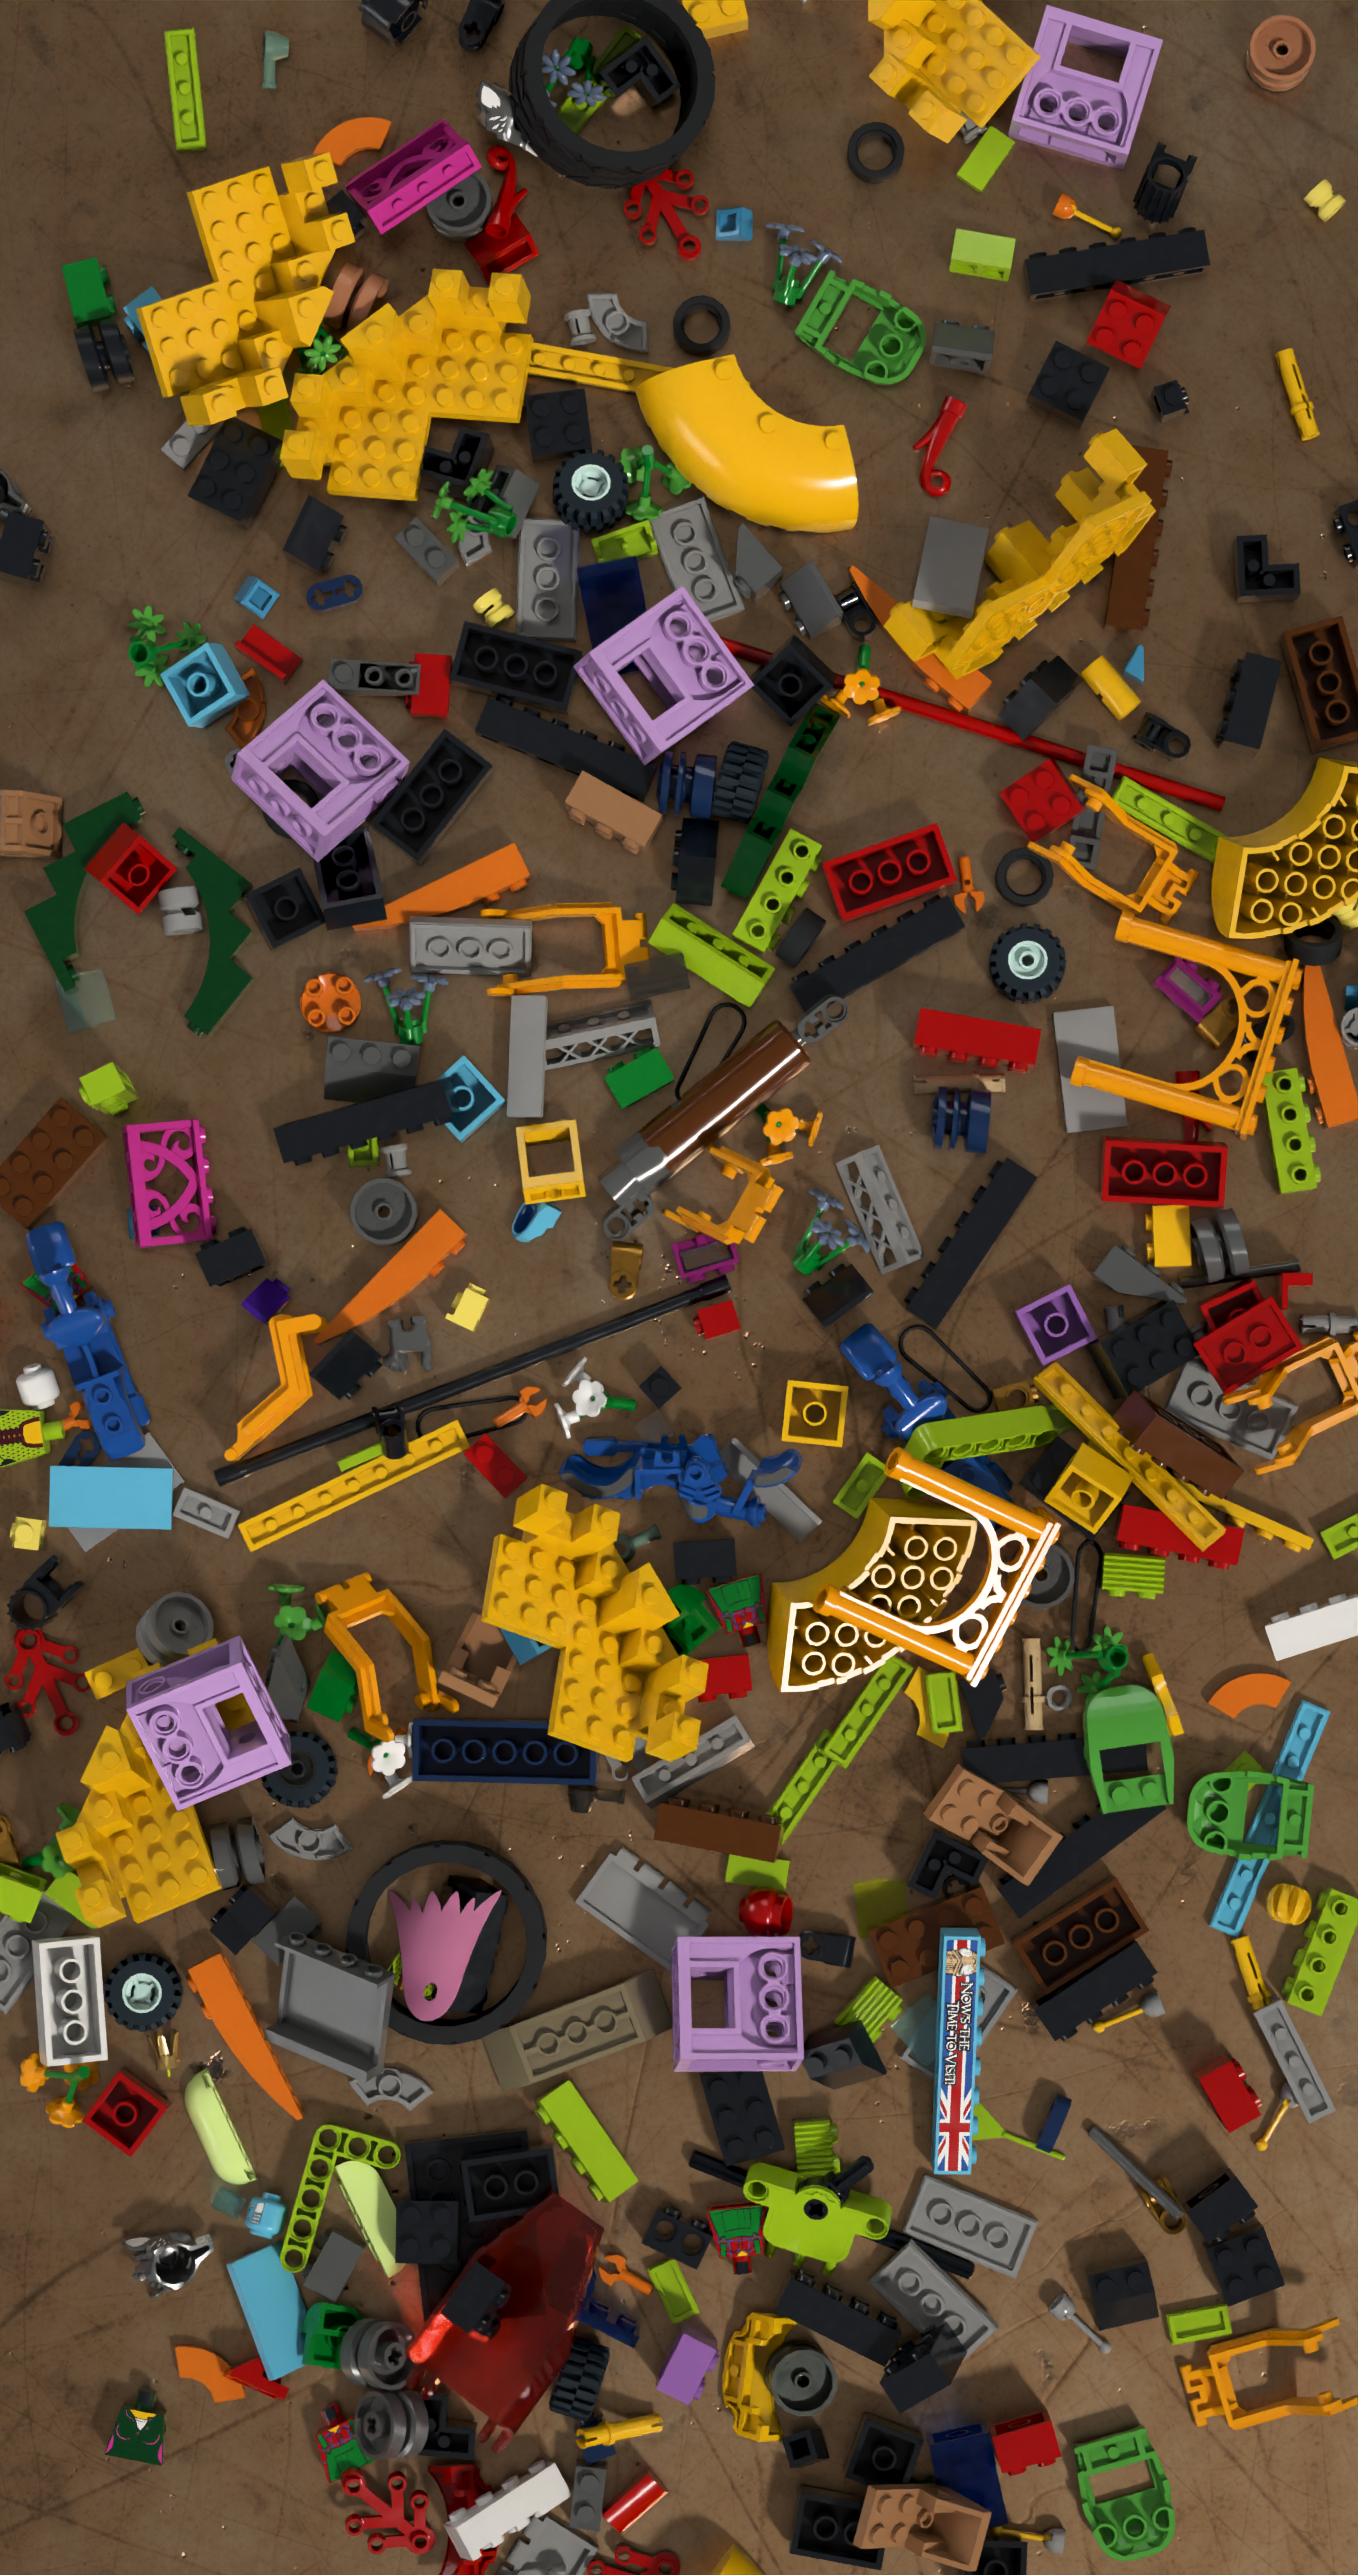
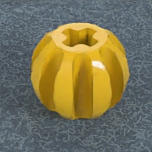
M1287 1883L1276 1884L1269 1891L1265 1907L1267 1914L1272 1919L1295 1926L1303 1923L1308 1918L1311 1912L1312 1901L1310 1894L1305 1889Z

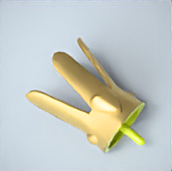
M175 2029L170 2033L169 2051L163 2035L154 2032L155 2047L151 2038L147 2035L156 2057V2070H167L168 2077L171 2076L170 2069L180 2066V2059L177 2057L178 2031L176 2032Z

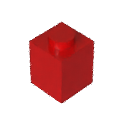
M732 1300L697 1310L699 1317L693 1318L698 1336L704 1334L706 1340L741 1330Z

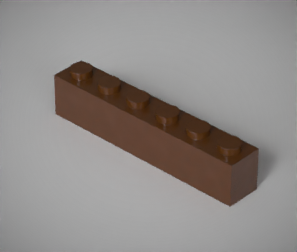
M1132 445L1147 463L1133 484L1140 492L1145 491L1152 499L1150 504L1155 508L1156 512L1131 545L1119 556L1114 554L1103 629L1139 635L1142 627H1148L1150 609H1146L1145 604L1146 598L1153 595L1155 579H1149L1151 567H1157L1159 550L1154 549L1155 538H1161L1164 520L1158 519L1160 508L1166 507L1168 490L1163 489L1164 478L1170 479L1173 461L1167 460L1168 450Z

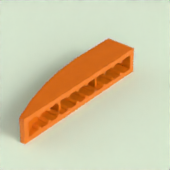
M853 565L849 569L848 575L851 581H854L860 589L881 631L897 651L925 678L922 681L925 686L934 693L938 691L943 693L948 698L946 703L958 713L963 710L968 714L991 687L992 681L978 669L956 680L934 653L913 662L884 627L891 616L889 611L898 602Z
M512 843L385 905L386 920L352 927L354 931L388 929L409 925L410 916L445 917L482 902L484 906H487L501 899L500 893L509 889L511 893H514L528 886L526 881L531 879V876L515 843Z
M1302 965L1304 970L1300 983V1017L1302 1042L1309 1077H1305L1309 1094H1314L1318 1106H1314V1114L1317 1123H1323L1324 1129L1358 1120V1097L1321 967Z
M439 1209L313 1341L317 1345H321L348 1333L351 1329L353 1330L377 1317L400 1301L429 1275L432 1278L437 1276L446 1266L442 1261L450 1253L456 1256L467 1244L463 1240L467 1234Z
M222 1950L191 1966L188 1969L190 1975L186 1976V1979L193 1993L199 1992L203 2000L200 2007L206 2019L213 2020L231 2051L272 2099L297 2121L305 2116V2112L269 2041L265 2040V2033L224 1951Z

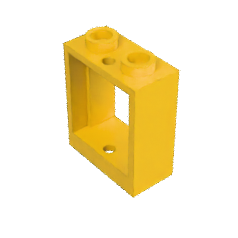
M560 1119L551 1123H530L525 1126L516 1127L525 1205L586 1197L576 1119ZM571 1140L575 1171L535 1177L529 1176L526 1146Z

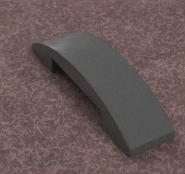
M1088 744L1081 778L1104 789L1109 794L1118 750ZM1079 787L1078 796L1085 805L1089 798L1084 794L1085 790ZM1086 806L1087 810L1073 819L1069 844L1076 848L1072 856L1084 868L1095 870L1105 814L1101 810L1095 812Z

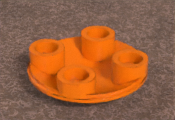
M328 972L319 974L307 982L301 994L300 1007L305 1020L313 1028L326 1033H336L345 1030L357 1019L361 1008V998L356 985L350 978L338 973Z

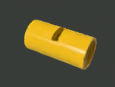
M1103 655L1080 673V676L1097 696L1101 694L1103 697L1101 701L1118 721L1123 719L1142 702Z

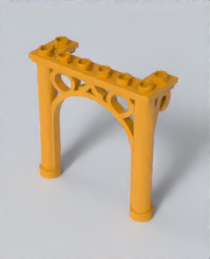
M1123 910L1117 926L1115 940L1205 965L1218 972L1228 982L1238 1005L1239 1023L1237 1035L1229 1054L1220 1066L1206 1077L1195 1082L1185 1084L1168 1083L1078 1055L1071 1075L1070 1085L1080 1088L1084 1085L1235 1130V1135L1240 1136V1140L1246 1141L1248 1134L1254 1136L1259 1115L1254 1114L1257 1102L1263 1103L1268 1087L1263 1085V1080L1266 1073L1272 1074L1277 1057L1271 1054L1275 1044L1281 1045L1285 1032V1027L1280 1026L1283 1015L1290 1016L1294 1003V998L1290 997L1292 989L1299 990L1304 969L1299 968V960L1295 958L1293 961H1284L1137 918L1134 913ZM1229 970L1257 979L1250 980L1240 988L1237 980ZM1270 982L1279 985L1277 993H1275ZM1261 986L1269 994L1267 1005L1261 1011H1252L1248 1008L1244 996L1253 987ZM1270 1013L1262 1040L1253 1033L1251 1028L1252 1022H1246V1015L1252 1019H1260ZM1246 1034V1038L1250 1043L1244 1044L1242 1046L1244 1036ZM1257 1051L1258 1055L1251 1078H1249L1248 1072L1243 1066L1232 1064L1235 1058L1241 1061L1246 1053ZM1228 1071H1237L1243 1078L1241 1089L1234 1096H1227L1220 1089L1219 1078ZM1213 1083L1215 1094L1219 1100L1191 1091H1196ZM1244 1098L1242 1107L1233 1105V1103L1239 1102Z
M896 1447L889 1455L885 1465V1474L970 1513L982 1525L988 1541L989 1555L986 1572L979 1588L966 1605L956 1613L945 1619L930 1623H917L906 1620L828 1583H825L818 1591L813 1609L826 1617L831 1615L957 1672L970 1685L976 1687L979 1680L986 1676L989 1669L988 1663L993 1654L1001 1648L1003 1635L1007 1627L1014 1623L1017 1617V1608L1022 1599L1029 1595L1032 1586L1031 1582L1036 1572H1039L1045 1564L1046 1553L1050 1546L1054 1545L1058 1540L1061 1524L1043 1507H1032L1031 1511H1028L913 1457L911 1452L901 1447ZM989 1520L1011 1529V1531H1005L996 1536ZM1011 1540H1018L1020 1542V1549L1014 1560L1002 1562L999 1549ZM998 1566L1003 1571L1011 1572L1003 1589L1000 1582L1002 1575L997 1572ZM995 1603L987 1620L977 1611L979 1607L984 1610L989 1604ZM968 1619H977L979 1627L973 1638L966 1641L960 1640L959 1624ZM950 1629V1637L953 1643L942 1637L935 1636L933 1633Z

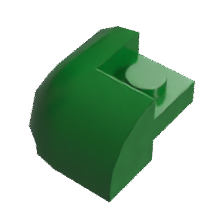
M679 1584L671 1588L667 1593L680 1616L666 1623L662 1628L677 1654L681 1656L688 1655L721 1626L702 1604L707 1597L700 1590L690 1585Z
M322 2302L313 2304L307 2311L301 2328V2333L306 2334L302 2364L343 2370L340 2362L341 2344L348 2329L358 2320L364 2319L358 2313V2310L349 2306Z

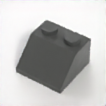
M945 319L941 323L935 322L929 365L988 374L993 355L995 331H989L988 326L981 324H972L970 328L959 326L960 323L954 320Z
M742 523L738 527L735 582L737 585L735 588L745 600L751 598L756 603L782 580L783 568Z
M813 560L780 583L782 592L778 596L786 610L789 608L793 610L797 617L793 622L801 636L806 634L809 640H812L842 622L843 612Z

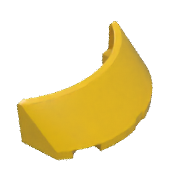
M752 2312L746 2317V2323L742 2329L734 2332L724 2357L722 2392L725 2408H731L734 2418L732 2427L738 2436L758 2442L782 2441L784 2437L776 2415L774 2398L770 2394L765 2382V2366L769 2356L778 2346L782 2345L791 2329L798 2324L783 2315Z

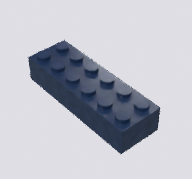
M418 1717L413 1719L412 1781L597 1785L599 1783L600 1753L547 1735L549 1720Z

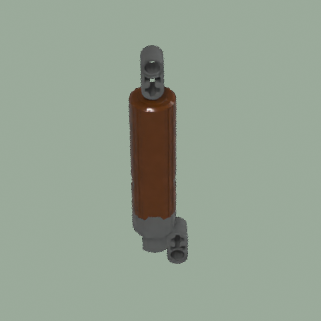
M837 994L824 996L800 1015L796 1020L795 1029L791 1032L779 1020L772 1021L686 1091L682 1098L665 1108L614 1151L620 1159L598 1176L599 1182L617 1203L602 1218V1228L606 1236L613 1240H621L649 1219L654 1211V1203L650 1197L654 1191L704 1152L712 1142L720 1139L811 1065V1059L802 1046L805 1043L820 1041L847 1018L849 1007L846 1001ZM832 1001L840 1002L841 1012L836 1016H828L826 1013L827 1005ZM817 1012H820L821 1016L828 1021L826 1025L819 1021L814 1026L816 1030L814 1034L811 1035L809 1032L803 1034L806 1030L804 1026L806 1022L809 1021L811 1024H814L819 1020L815 1015ZM638 1199L640 1202L646 1200L644 1203L646 1209L642 1212L640 1209L633 1211L631 1216L634 1220L629 1222L627 1215L622 1210L626 1208L627 1212L630 1213L635 1208L633 1203L635 1200ZM618 1217L624 1220V1226L620 1231L613 1232L608 1229V1223L611 1219Z

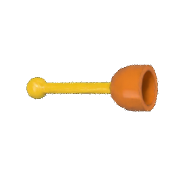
M1064 192L1061 193L1051 213L1062 219H1068L1075 215L1109 232L1114 239H1118L1122 235V230L1119 227L1112 228L1077 210L1075 199Z

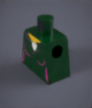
M139 2388L136 2404L128 2402L123 2404L106 2447L105 2455L163 2465L166 2458L167 2411L154 2408L157 2391Z

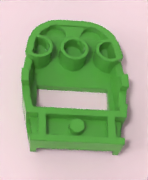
M830 270L796 328L795 336L829 364L877 385H892L902 381L911 373L925 348L926 330L923 322L910 309L901 306L893 300L892 295L866 286L865 283L853 279L851 282L836 277V272ZM854 295L880 310V313L851 362L824 347L823 344L850 297Z
M1134 1684L1105 1688L1095 1693L1088 1700L1083 1713V1752L1090 1773V1780L1093 1789L1096 1790L1101 1806L1099 1807L1100 1813L1107 1814L1174 1804V1751L1172 1735L1170 1734L1164 1709L1158 1696L1152 1690ZM1160 1742L1164 1773L1111 1781L1103 1780L1099 1750Z
M1235 1771L1210 1773L1202 1777L1194 1785L1190 1793L1187 1811L1188 1832L1194 1843L1205 1851L1238 1857L1239 1860H1279L1283 1856L1300 1855L1301 1858H1307L1314 1785L1269 1772ZM1249 1783L1282 1786L1276 1846L1243 1842Z
M1143 2425L1085 2443L1074 2444L1084 2514L1091 2525L1099 2547L1106 2555L1119 2561H1132L1159 2553L1169 2545L1175 2533L1176 2524L1171 2502L1170 2484ZM1147 2460L1155 2487L1103 2502H1095L1088 2476Z

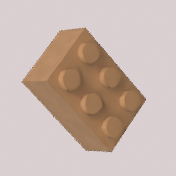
M583 770L564 802L570 819L581 825H584L585 822L594 825L597 834L608 840L612 836L621 840V847L636 855L638 851L646 853L663 823L662 814Z

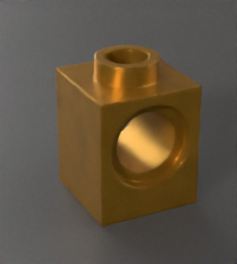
M1028 1380L991 1390L997 1412L1033 1407L1035 1403L1040 1402L1035 1384L1029 1386ZM1013 1390H1019L1024 1394V1404L1019 1408L1009 1404L1008 1396Z

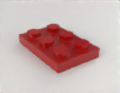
M1272 1295L1193 1342L1194 1347L1224 1395L1235 1391L1304 1348Z

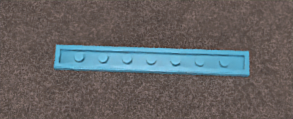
M1301 1700L1271 1772L1272 1774L1303 1781L1331 1713L1330 1711ZM1266 1784L1243 1842L1276 1846L1282 1786ZM1236 1857L1209 1922L1210 1927L1238 1938L1270 1861L1269 1859H1252L1248 1861L1239 1860Z

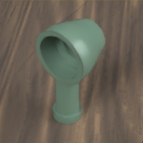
M265 30L262 43L264 63L261 88L273 90L277 88V84H275L276 60L288 57L289 38L279 33Z
M656 1524L651 1526L652 1528L633 1537L626 1534L617 1535V1541L613 1544L616 1546L622 1543L626 1546L625 1554L620 1555L624 1563H628L633 1559L636 1548L655 1539L659 1540L662 1538Z

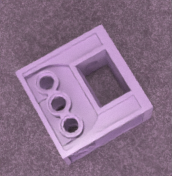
M1046 5L1033 48L1041 57L1024 78L1008 136L1123 170L1163 39ZM1070 42L1125 59L1119 82L1061 66L1067 43ZM1043 109H1046V110H1049V111H1051V112L1048 113V112H1044V111H1042V110H1043ZM1071 118H1076L1080 121H1074ZM1100 127H1106L1109 130H1103Z
M683 586L591 650L573 666L644 765L651 762L754 686ZM631 662H634L668 709L653 721L618 674L620 670Z
M322 680L237 753L231 780L310 856L319 862L392 797L405 780L410 761L326 681ZM292 767L323 797L313 808H310L279 778L289 768Z
M240 1635L126 1682V1710L177 1811L292 1764L290 1735ZM243 1693L256 1720L228 1732L215 1704Z
M677 1937L671 1949L674 2072L797 2071L804 2060L800 1937ZM765 1971H770L775 1977L767 1975ZM691 1980H724L725 2028H692ZM766 2001L772 2002L775 2007H770ZM766 2031L774 2033L777 2038L770 2037Z

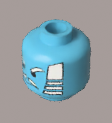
M263 2192L262 2198L253 2197L251 2199L245 2218V2225L250 2228V2234L273 2239L274 2235H280L283 2232L288 2207L280 2203L281 2196Z

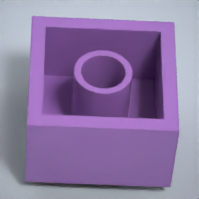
M1070 1284L1013 1312L1040 1367L1098 1339Z
M684 2323L656 2378V2389L687 2405H690L693 2398L698 2400L706 2384L704 2383L706 2371L712 2372L719 2359L717 2340Z

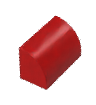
M516 213L511 216L510 231L506 238H494L484 231L464 243L471 259L487 284H490L492 272L509 273L539 255L531 234Z
M648 2467L602 2508V2516L618 2532L623 2533L664 2497L669 2490Z

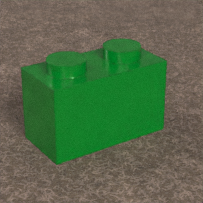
M97 257L61 265L77 327L87 324L91 327H96L99 324V320L112 317V313L117 312L113 294L107 295L105 287L106 283H110L106 265L100 266Z
M647 1046L633 1054L635 1060L626 1065L620 1061L607 1069L608 1075L604 1077V1080L622 1111L675 1081L657 1047L651 1050Z
M331 1650L320 1671L306 1707L339 1723L345 1712L351 1714L358 1699L356 1696L359 1695L356 1671L343 1655Z

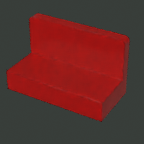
M254 624L241 642L237 640L234 644L238 652L285 685L303 662L302 658Z
M1280 1273L1275 1275V1301L1281 1311L1288 1310V1287L1306 1288L1312 1286L1313 1273Z

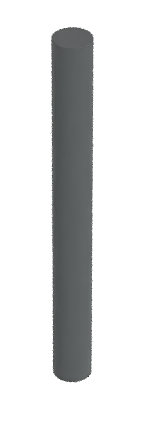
M1298 1259L1251 1266L1250 1272L1233 1276L1229 1270H1225L1224 1279L1208 1284L1203 1274L1178 1277L1179 1287L1186 1289L1246 1280L1252 1276L1260 1278L1280 1273L1300 1272L1301 1268Z
M1097 2126L1092 2128L1088 2136L1176 2220L1181 2218L1185 2211Z

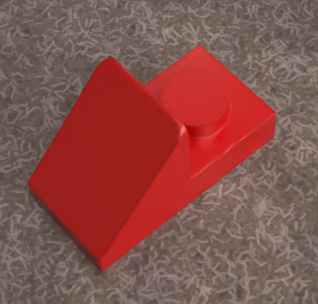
M260 2355L225 2370L223 2377L277 2401L285 2400L289 2391L288 2387L281 2385L283 2381L281 2378L269 2381L267 2374L264 2377L262 2376L265 2369Z

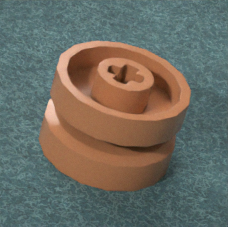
M1275 15L1262 21L1254 30L1245 54L1246 68L1252 80L1261 88L1273 92L1288 91L1298 86L1307 76L1316 54L1315 38L1310 28L1300 19L1289 15ZM1277 51L1282 52L1283 55H1279Z
M350 261L347 262L332 288L334 293L324 314L323 323L338 330L347 322V330L350 332L382 307L388 289V278L374 272L367 276L364 281L365 273L363 267Z

